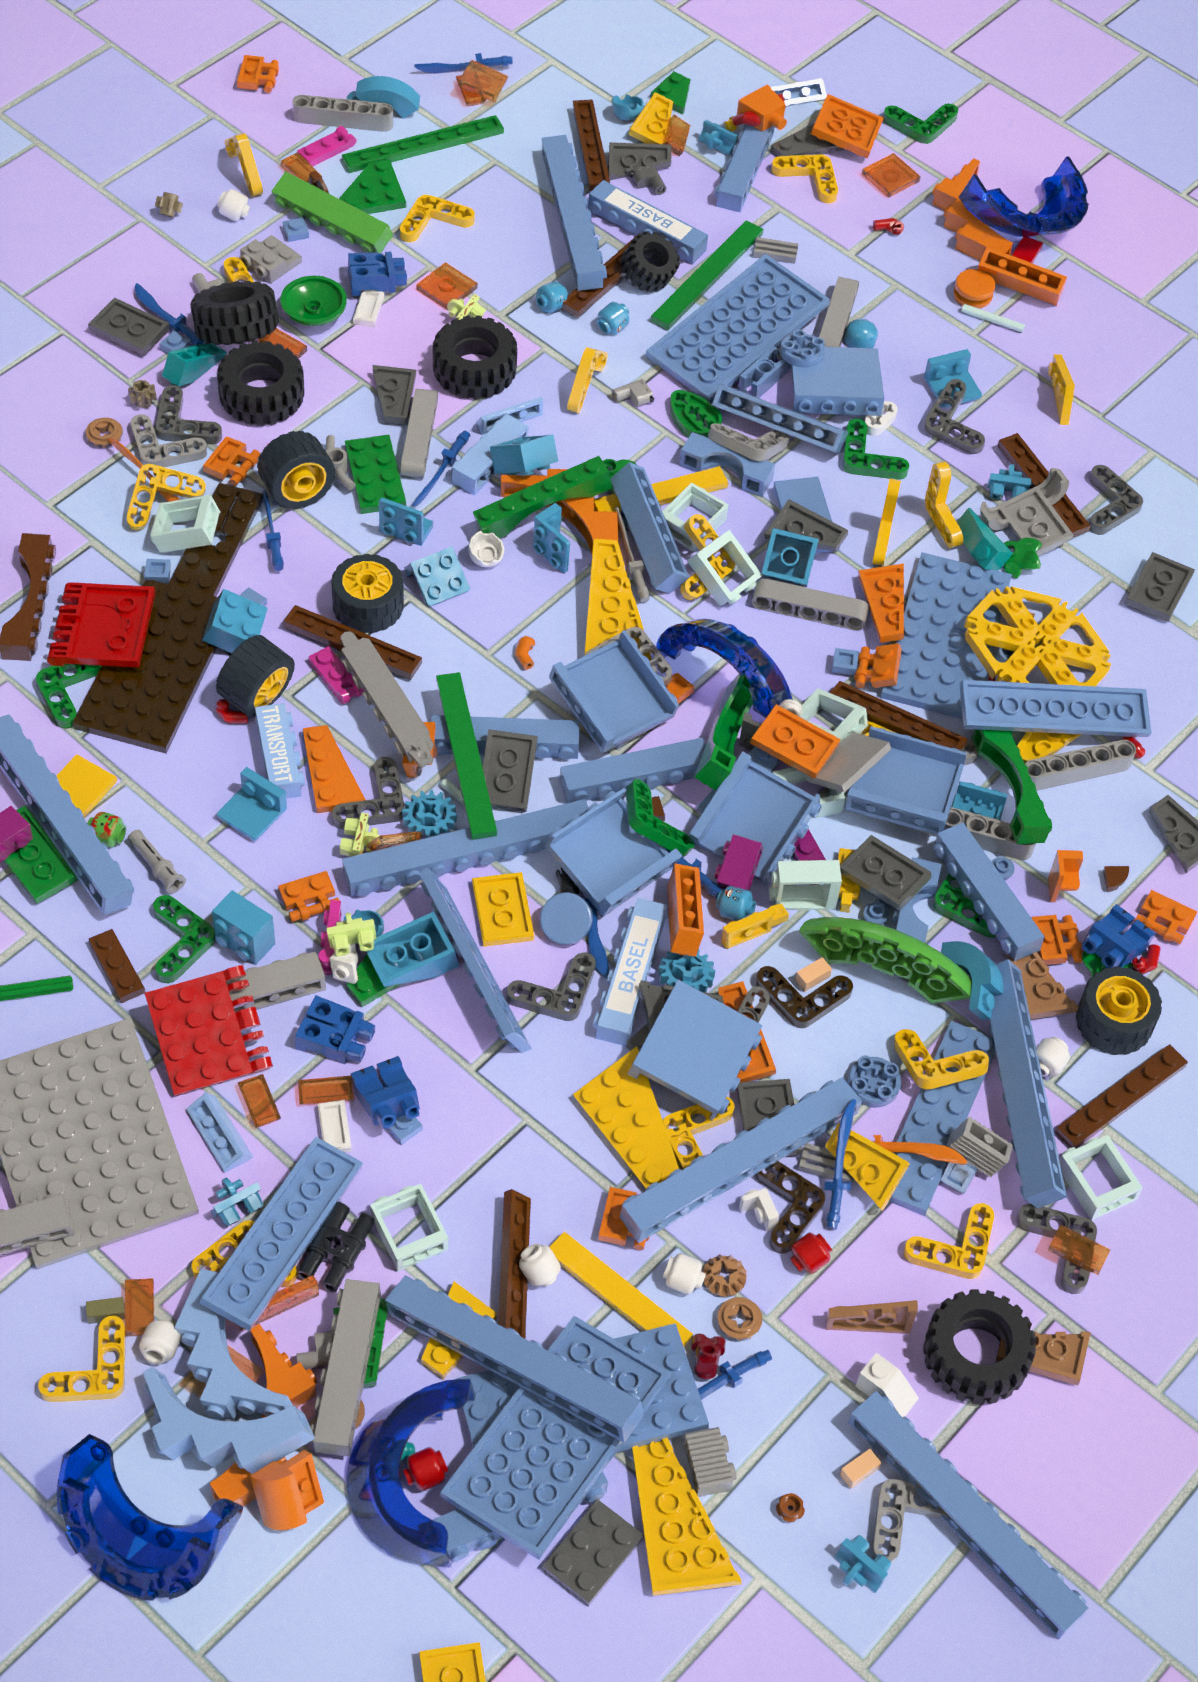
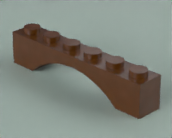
M22 533L18 553L21 567L30 579V590L21 609L2 626L0 635L2 660L31 661L33 652L37 651L38 639L36 634L41 632L40 614L45 612V600L43 599L44 595H48L49 582L47 579L52 576L53 571L51 559L56 557V545L52 544L51 535Z

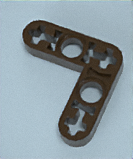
M764 966L760 968L756 977V985L767 990L771 1003L793 1026L800 1029L809 1027L851 997L853 990L851 979L847 976L838 975L803 998L774 967ZM764 976H765L767 979L772 977V978H773L772 982H771L770 980L764 981V980H763ZM837 986L840 987V988H842V987H845V988H846L845 991L842 990V989H840V990H838L837 992H835ZM780 993H788L792 999L784 1002L778 998V995ZM818 997H823L828 1001V1005L818 1006L814 1000ZM799 1012L802 1015L807 1012L806 1018L803 1016L797 1017V1013Z
M777 1161L769 1166L772 1168L771 1172L765 1174L760 1171L755 1174V1177L760 1183L792 1203L791 1207L772 1230L770 1236L771 1248L779 1254H785L791 1251L792 1244L803 1236L823 1209L825 1193L821 1188L780 1161ZM779 1173H781V1175H780V1177H779V1179H778V1182H776V1181H775V1178H776V1177L778 1178ZM785 1180H793L797 1184V1188L795 1190H787L783 1187L782 1183ZM813 1196L817 1197V1202H812V1204L809 1206V1210H807L805 1207L807 1205L808 1198L811 1199ZM794 1214L802 1215L805 1223L795 1225L791 1222L790 1217ZM788 1229L790 1233L788 1234L787 1242H777L778 1237L782 1238Z

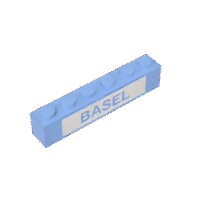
M637 898L635 907L630 906L627 915V921L630 923L628 928L623 927L620 942H623L622 949L617 948L613 963L617 965L615 970L610 969L607 978V984L610 987L608 991H603L600 1006H603L601 1013H596L593 1028H597L596 1039L626 1046L642 998L639 983L641 980L647 981L665 923L667 905Z

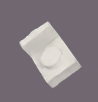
M349 944L350 953L343 956H336L334 953L330 957V963L334 979L355 984L358 981L356 971L358 954L355 944Z
M767 1188L759 1191L757 1189L750 1190L741 1197L739 1206L741 1213L754 1209L758 1222L764 1224L766 1231L775 1228L779 1221V1214Z

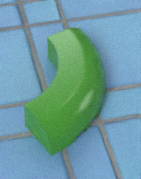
M819 917L805 921L798 931L828 964L846 963L857 965L859 961L872 965V969L891 976L896 974L908 979L907 984L923 995L931 1004L969 999L971 996L972 979L964 970L941 952L898 930L852 918Z

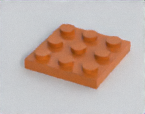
M827 94L811 134L821 140L835 144L839 148H844L858 156L868 158L884 118Z

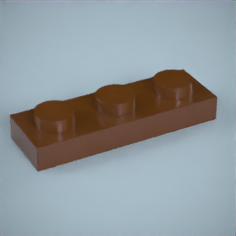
M113 929L88 938L96 958L121 1003L145 993V987Z

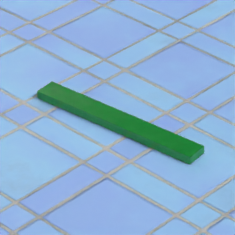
M497 115L345 153L342 154V161L348 172L353 173L364 170L371 162L390 159L392 163L504 134V127Z
M745 220L651 315V321L670 330L756 242L757 237L763 235L764 229Z
M461 673L436 675L437 687L471 838L473 840L497 836V828Z

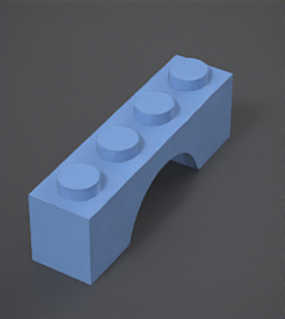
M694 432L691 433L681 449L679 464L695 472L718 466L731 470L739 477L742 490L763 497L772 482L775 464L772 462L750 459Z
M912 857L911 860L931 872V879L900 911L895 909L892 921L897 922L896 928L892 929L903 932L925 943L929 926L917 917L913 906L921 900L934 898L942 864Z

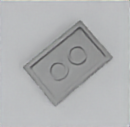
M851 732L840 742L817 777L814 779L805 774L808 782L845 792L891 750L890 743Z

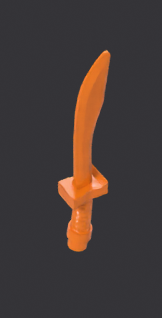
M108 439L124 457L141 469L143 464L123 444L115 439ZM150 472L145 474L149 480L151 477H154ZM157 490L168 502L181 500L174 494Z
M873 1135L875 1141L872 1142L890 1152L915 1153L937 1161L967 1164V1160L961 1154L947 1146L918 1142H884L881 1135Z

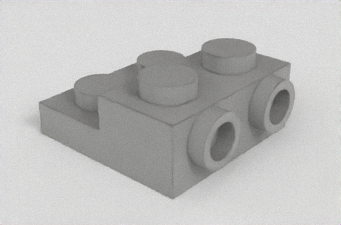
M270 235L261 242L254 239L240 249V259L245 267L254 271L260 278L265 279L270 284L302 263V256L273 235Z

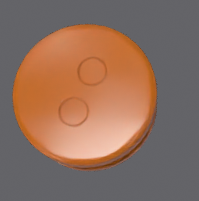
M979 269L964 270L956 278L953 291L954 298L962 306L967 304L978 309L984 308L992 301L995 281L985 271Z

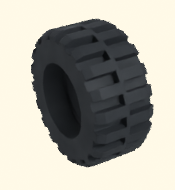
M235 281L233 283L212 286L194 295L190 303L195 334L201 341L207 344L231 345L252 342L255 339H261L266 335H270L279 324L273 289L267 284H261V282Z
M476 315V317L463 316V319L456 318L451 321V324H445L435 335V340L433 341L434 376L445 390L449 389V392L455 396L459 394L465 399L474 397V400L485 396L486 398L493 397L494 393L499 394L504 391V387H509L516 376L518 351L516 338L508 328L505 329L504 324L499 321L496 323L493 318L488 317L485 319L479 315ZM468 354H480L487 356L489 358L480 361H471L462 358V356Z
M252 341L251 344H240L237 349L234 347L228 352L229 355L226 354L222 358L217 369L219 400L224 410L230 416L232 415L234 419L238 421L243 420L248 425H252V423L257 424V426H264V424L268 423L274 425L277 424V421L281 420L283 422L287 420L289 415L292 416L302 405L303 397L305 396L303 366L299 358L290 349H284V346L278 343L274 345L271 341H264V343ZM263 379L276 382L265 387L247 385L251 381Z
M970 1289L968 1295L961 1291L954 1294L953 1300L951 1298L945 1299L941 1303L940 1308L936 1309L933 1313L925 1335L923 1353L926 1357L924 1361L927 1369H933L931 1373L932 1379L935 1383L941 1382L943 1384L941 1389L944 1392L950 1394L952 1391L957 1394L956 1399L963 1402L965 1398L972 1399V1404L981 1405L982 1400H987L988 1404L998 1402L999 1396L1004 1400L1012 1396L1013 1391L1018 1390L1023 1385L1035 1357L1036 1347L1034 1344L1036 1336L1035 1332L1030 1330L1032 1323L1029 1317H1022L1023 1309L1018 1304L1012 1306L1009 1303L1010 1299L1004 1295L1001 1298L994 1296V1291L986 1290L984 1294L980 1293L979 1289ZM966 1329L984 1330L995 1336L999 1342L1002 1337L1006 1347L1005 1358L991 1365L973 1363L961 1355L955 1346L953 1338L957 1333Z

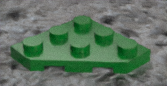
M390 159L369 163L339 197L340 200L367 214L406 208V200Z

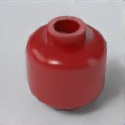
M809 1232L792 1244L791 1251L794 1256L790 1260L799 1272L804 1269L807 1273L814 1274L830 1262V1252L833 1250L820 1233L815 1235Z
M426 1447L409 1455L406 1459L408 1467L403 1469L409 1486L415 1484L420 1491L428 1490L445 1481V1473L449 1472L440 1450L435 1452L432 1447Z

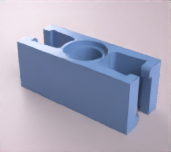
M772 346L740 375L738 390L746 393V389L752 386L751 395L760 398L789 372L790 363L784 359L776 363L780 350Z

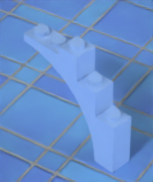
M200 1269L175 1325V1330L180 1333L181 1341L184 1344L194 1347L187 1365L197 1380L207 1383L200 1398L206 1413L215 1419H223V1417L234 1419L238 1410L249 1415L255 1412L264 1414L267 1417L292 1406L288 1396L261 1387L250 1380L233 1363L226 1341V1318L200 1304L202 1296L219 1272Z
M153 1366L143 1372L147 1382L144 1384V1388L148 1396L155 1403L156 1407L153 1411L159 1423L151 1427L155 1435L153 1444L160 1454H165L173 1460L193 1449L199 1461H204L212 1467L233 1456L240 1469L244 1468L253 1474L269 1463L280 1460L315 1439L305 1414L293 1405L273 1415L251 1421L231 1422L210 1419L196 1414L187 1408L171 1388L165 1374Z

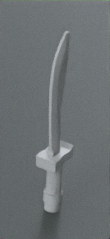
M616 507L619 531L630 561L628 562V578L630 582H635L637 595L640 601L644 603L650 599L648 588L643 579L642 571L644 565L642 560H634L620 510Z

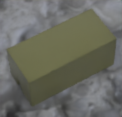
M116 1297L86 1301L88 1324L100 1323L108 1316H117L122 1320L126 1319L124 1298Z

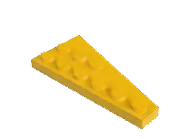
M594 539L585 653L628 628L638 627L644 631L617 540ZM632 637L638 643L639 649L641 647L639 645V638L635 639L634 637ZM650 652L642 654L643 656H646L649 659V661L652 660Z
M636 1046L576 1091L573 1096L645 1189H647V1187L655 1182L661 1183L666 1180L679 1167L648 1077L641 1073L637 1079L627 1075L639 1053V1049Z
M664 1438L659 1442L653 1441L648 1445L632 1447L652 1596L741 1585L742 1580L738 1572L735 1571L725 1547L722 1546L698 1495L690 1485L687 1474L677 1460L668 1438Z

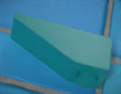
M204 343L170 351L167 355L162 376L168 379L172 385L179 387L193 383L221 361L227 352L213 345V343Z
M971 508L966 509L957 521L963 534L965 546L971 556L984 569L999 571L1013 553Z

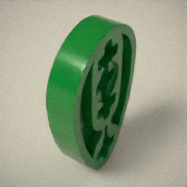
M675 390L671 393L670 412L676 426L686 437L689 438L691 433L694 432L708 438L710 425L722 424L720 411L703 397L684 390Z

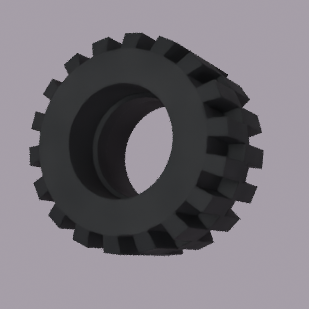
M649 231L644 234L640 233L634 237L626 248L621 259V265L623 266L621 270L622 273H626L625 278L632 282V286H638V289L641 291L646 289L647 292H652L653 290L657 292L661 288H665L678 271L680 255L676 254L678 252L677 248L672 246L673 242L671 240L665 239L666 236H659L657 232L651 234ZM645 258L650 259L656 266L648 263Z

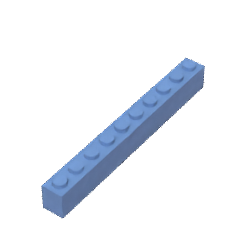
M566 135L542 137V156L577 290L603 288V278H607L606 266L601 265L603 264L602 252L598 251V237H594V223H590L592 221L591 211L588 209L587 197L583 196L584 186L583 182H580V171L577 169L576 156H572V143H568Z
M10 714L1 716L0 768L102 914L106 915L130 906L134 893V886L131 880L126 879L123 875L119 863L113 861L106 845L101 843L96 837L94 828L84 820L82 811L74 806L69 793L60 786L57 776L47 768L45 759L35 751L33 742L23 734L20 724L15 722Z
M583 799L495 821L497 836L472 840L470 829L465 828L342 859L343 875L351 897L366 896L371 892L383 889L390 890L395 886L407 883H417L422 880L419 872L427 867L437 877H441L447 873L461 872L471 867L485 866L495 861L513 859L527 853H537L546 849L545 845L550 839L548 835L558 826L564 828L573 816L585 814L588 805L586 800Z
M1007 959L996 964L1002 975L1004 990L1003 994L994 995L995 1005L992 1009L989 1030L994 1038L995 1047L993 1051L999 1063L998 1076L1004 1088L1002 1098L1009 1114L1007 1115V1123L1012 1130L1013 1138L1011 1143L1018 1161L1016 1162V1170L1021 1176V1195L1025 1201L1030 1202L1036 1208H1041L1067 1198L1040 1063L1036 1053L1037 1048L1021 970Z
M843 1077L834 1082L830 1080L816 1093L804 1095L797 1104L783 1107L773 1118H764L749 1132L744 1130L730 1143L718 1145L706 1157H697L691 1162L689 1167L673 1171L666 1180L661 1183L655 1182L651 1184L639 1196H630L622 1204L620 1219L636 1241L640 1243L835 1128L841 1122L843 1112L852 1099H856L854 1116L857 1115L862 1101Z
M405 1275L385 1299L389 1316L623 1443L627 1441L644 1417L642 1401L636 1394L620 1390L610 1380L600 1379L592 1375L584 1366L579 1365L577 1367L568 1362L561 1354H553L545 1350L538 1342L534 1340L528 1341L521 1337L514 1329H506L498 1325L491 1317L479 1315L467 1304H459L451 1300L446 1293L432 1290L420 1279L414 1280Z
M875 1391L851 1413L848 1421L849 1424L905 1481L910 1482L914 1486L917 1484L921 1486L915 1488L917 1494L927 1504L933 1505L934 1509H939L940 1506L949 1515H940V1518L1058 1639L1084 1616L1089 1609L1084 1597L1078 1591L1071 1590L1063 1582V1576L1055 1568H1049L1042 1560L1040 1552L1035 1547L1028 1546L1020 1538L1019 1531L1012 1524L1004 1522L999 1516L996 1507L990 1502H985L978 1495L976 1487L970 1481H964L959 1476L954 1464L948 1459H943L936 1452L934 1444L928 1438H922L915 1431L912 1421L905 1416L902 1417L895 1410L893 1402L887 1396H881Z

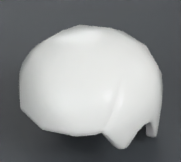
M479 531L471 537L468 550L470 558L478 566L494 567L502 561L505 548L503 542L494 533H482Z

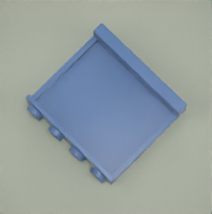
M825 347L823 360L814 366L800 367L790 364L789 369H791L794 394L793 411L811 414L882 416L885 397L878 348Z
M625 630L621 632L618 640L565 666L561 661L554 664L549 675L551 682L602 754L673 718L679 707L675 695L668 691L662 677L655 673L649 659L642 655L637 648L636 641Z
M871 726L869 737L889 742L891 750L850 787L845 809L937 835V833L945 829L964 768L967 752Z
M742 751L733 766L731 774L722 782L691 830L690 838L695 844L723 860L725 858V855H723L724 845L727 840L731 841L733 834L761 842L764 850L754 878L769 885L772 880V871H776L778 861L791 858L796 849L794 844L797 839H802L808 831L809 826L807 824L811 817L816 818L822 808L820 795L816 794L814 797L752 762L751 756Z
M625 788L617 793L611 791L603 798L602 803L597 804L595 802L585 810V814L582 816L578 814L573 816L564 828L560 826L555 828L548 835L550 839L545 845L547 851L602 916L673 869L674 863L677 864L682 857L677 849L668 853L663 846L631 828L628 822L627 804L622 799L627 791Z
M678 979L627 1075L637 1079L640 1073L712 1112L709 1119L713 1121L717 1113L722 1115L727 1108L730 1100L726 1099L729 1091L734 1093L741 1080L737 1075L740 1070L743 1072L746 1070L751 1060L748 1053L750 1049L756 1050L762 1036L758 1033L763 1025Z

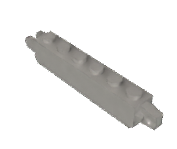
M350 631L344 632L340 638L344 645V648L341 649L345 658L341 660L348 673L352 671L354 674L352 679L358 689L363 688L364 692H362V695L367 704H373L375 707L372 710L379 722L384 721L385 725H383V728L389 739L394 737L396 740L394 745L400 756L405 754L409 762L414 761L420 768L432 763L433 758L430 751H432L434 744L430 739L429 730L370 639L361 638L358 640L354 633Z

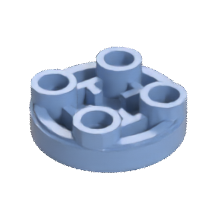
M797 329L793 331L792 335L784 338L781 342L780 355L786 362L795 366H814L824 358L825 341L822 338L808 335L805 331Z
M560 893L554 895L542 908L540 915L542 930L549 939L563 945L577 944L591 929L592 909L584 899L575 894Z
M864 1055L851 1067L847 1083L861 1099V1104L874 1108L883 1107L892 1103L899 1094L901 1087L899 1067L885 1059Z

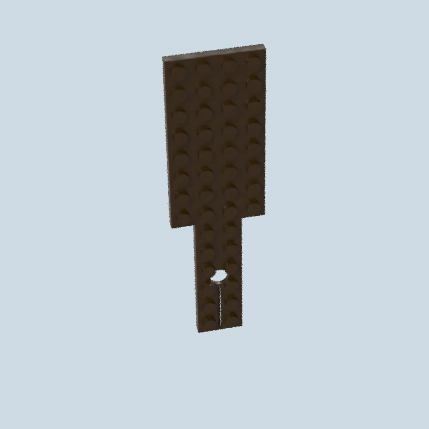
M223 483L218 484L212 496L220 510L214 534L224 536L225 541L218 542L216 545L187 548L169 584L154 580L144 581L142 586H152L155 588L156 593L140 666H102L73 721V728L75 730L167 754L217 649V646L207 643L202 639L213 604L218 598L216 596L263 502L262 493Z

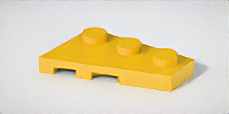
M1026 732L1017 747L1020 749V755L1025 764L1032 759L1054 755L1082 734Z
M840 1123L837 1124L825 1145L835 1158ZM851 1130L845 1149L843 1167L883 1211L910 1163Z
M453 1281L448 1293L451 1300L459 1304H467L474 1312L481 1316L487 1315L494 1320L497 1319L498 1313ZM430 1338L421 1358V1363L444 1380L464 1356Z

